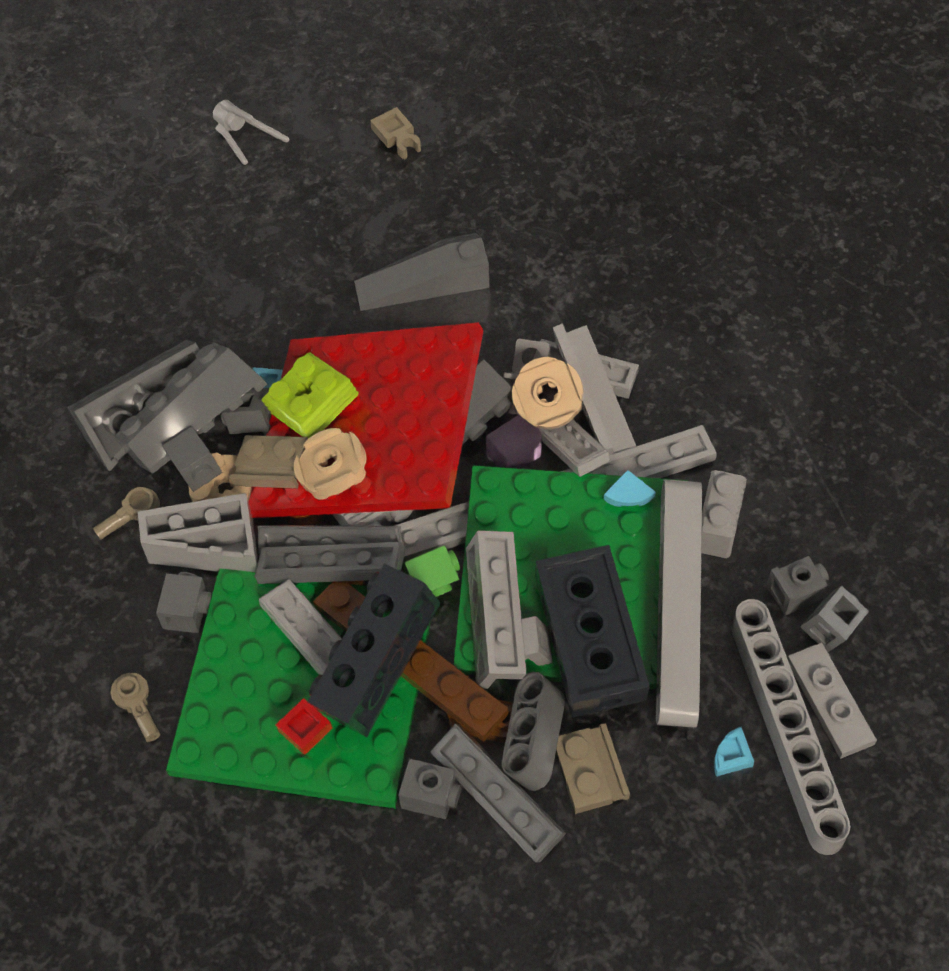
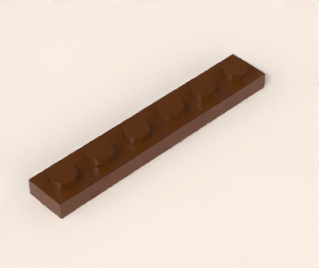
M333 581L313 602L319 612L347 632L349 628L348 619L354 608L362 605L365 596L346 581ZM419 641L401 676L484 742L509 715L508 708L423 641Z

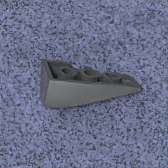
M477 233L445 238L355 280L360 311L489 288V263L482 237Z

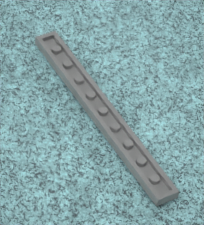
M703 425L609 455V462L588 472V474L622 476L629 470L636 477L663 478L714 461L717 452ZM571 468L566 469V470H563V471H560V472H573V473H575ZM469 501L395 525L401 526V542L405 548L403 562L439 546L445 545L446 549L464 544L466 542Z

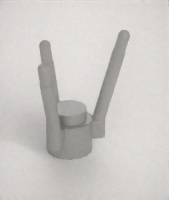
M229 100L220 101L213 110V119L218 122L216 131L223 135L243 165H246L248 160L229 131L241 129L245 122L283 142H289V137L254 119L251 114L239 109Z

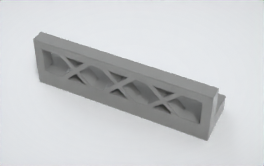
M563 324L553 327L555 343L562 360L577 371L584 389L582 410L594 439L608 451L609 455L636 447L587 325L567 333Z
M477 531L466 547L476 684L483 689H488L496 679H523L526 675L514 533Z

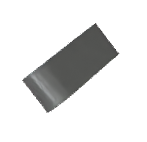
M539 672L526 674L517 685L502 756L503 771L531 791L543 788L552 775L565 705L563 692Z

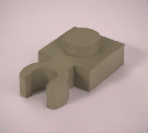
M397 107L370 120L371 129L387 148L396 144L397 153L402 159L405 160L407 158L406 147H413L417 152L421 151L420 139L414 135L413 125Z

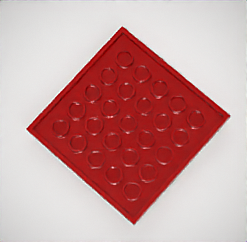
M480 323L292 339L281 379L293 368L297 359L305 356L307 353H312L349 378L356 391L359 392L358 396L324 430L339 428L342 433H349L350 431L357 436L366 451L367 459L364 467L366 475L359 484L352 485L347 490L323 500L316 499L312 493L303 488L298 480V488L252 487L249 498L252 518L450 508L483 336V329ZM271 414L269 422L271 427L266 436L302 437ZM334 458L328 459V465L325 467L332 465L336 460Z

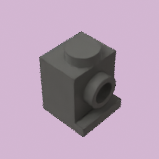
M262 388L259 392L251 389L240 397L244 402L233 412L230 408L221 412L222 423L224 426H227L230 434L263 432L264 436H266V433H269L271 413L261 401L269 392V388Z
M807 556L780 569L778 567L771 569L767 588L786 616L823 599L828 586L829 576L821 563L814 564L810 557Z
M841 585L824 598L800 627L818 644L822 643L826 651L829 652L848 639L869 611L859 603L853 594L849 593Z

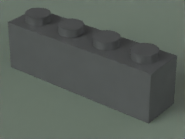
M185 340L67 407L83 436L108 471L118 464L117 461L127 453L114 438L120 431L123 422L132 416H136L146 407V402L152 395L163 391L171 383V378L176 372L187 368L196 359V355L200 351L196 342Z
M213 342L203 347L197 353L196 359L187 368L176 372L171 378V383L163 391L152 395L147 400L146 407L136 416H132L124 421L120 431L114 438L139 466L153 474L171 460L162 445L191 426L198 435L203 432L206 433L215 426L214 418L228 408L233 412L244 403L240 397L253 387L259 392L268 384L229 348Z
M485 360L481 361L476 368L463 443L469 438L472 441L476 440L486 430L487 425L485 423L494 415L498 418L501 417L513 404L510 401L512 400L513 388Z

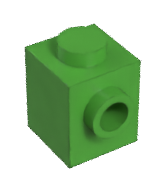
M445 545L406 560L402 564L403 573L424 582L435 597L451 591L450 583L459 580L456 571L460 570L458 559L452 550L447 551Z

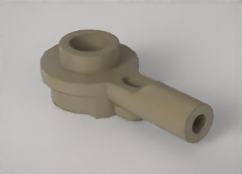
M145 487L132 489L126 498L122 500L123 507L95 526L93 530L101 540L130 520L138 521V511L160 508V500L157 494Z
M126 673L118 677L111 687L112 700L118 707L127 709L128 713L133 714L147 742L156 740L160 736V732L146 707L148 704L146 699L149 694L147 681L137 673Z

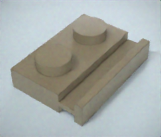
M245 436L235 462V474H231L229 479L235 486L298 488L299 483L294 473V460L296 456L300 459L301 454L305 451L303 444L308 438Z
M606 723L601 724L598 728H586L558 737L556 757L575 814L606 806L620 799H623V801L629 799L630 792Z

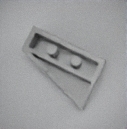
M246 493L138 511L140 541L150 564L219 571V568L256 572L258 554L253 518Z

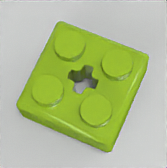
M307 353L295 361L293 368L280 381L271 385L269 392L261 401L272 415L302 437L309 439L316 433L323 431L358 396L359 392L356 391L349 378L312 353Z

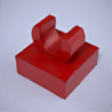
M304 698L276 724L278 732L304 755L333 728L331 722Z

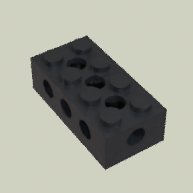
M610 545L536 561L535 579L571 716L577 717L646 701L650 685ZM583 593L586 594L588 597L578 598L575 596V594ZM594 628L599 632L591 634L585 632L583 629ZM600 662L606 664L609 668L601 670L595 668L592 664Z
M385 563L380 572H375L369 580L367 596L362 605L356 606L348 619L349 628L342 640H338L333 645L329 653L330 662L323 675L320 674L315 678L309 690L310 698L308 703L328 718L366 738L440 605L439 600L424 582Z

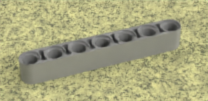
M664 479L662 484L656 682L657 725L696 728L698 724L700 695L701 482Z
M747 599L737 606L732 624V635L808 841L818 853L833 855L842 848L849 835L850 821L770 612L761 601ZM752 619L758 625L750 626L744 623L743 620ZM755 652H765L771 658L761 659L756 656ZM777 685L780 688H782L784 692L774 693L770 691L767 686ZM790 719L795 722L797 727L787 728L781 724L780 720ZM803 754L809 758L810 763H799L794 759L793 755ZM806 790H818L822 793L824 799L814 800L808 796ZM824 825L833 827L838 833V837L830 838L825 836L820 827Z

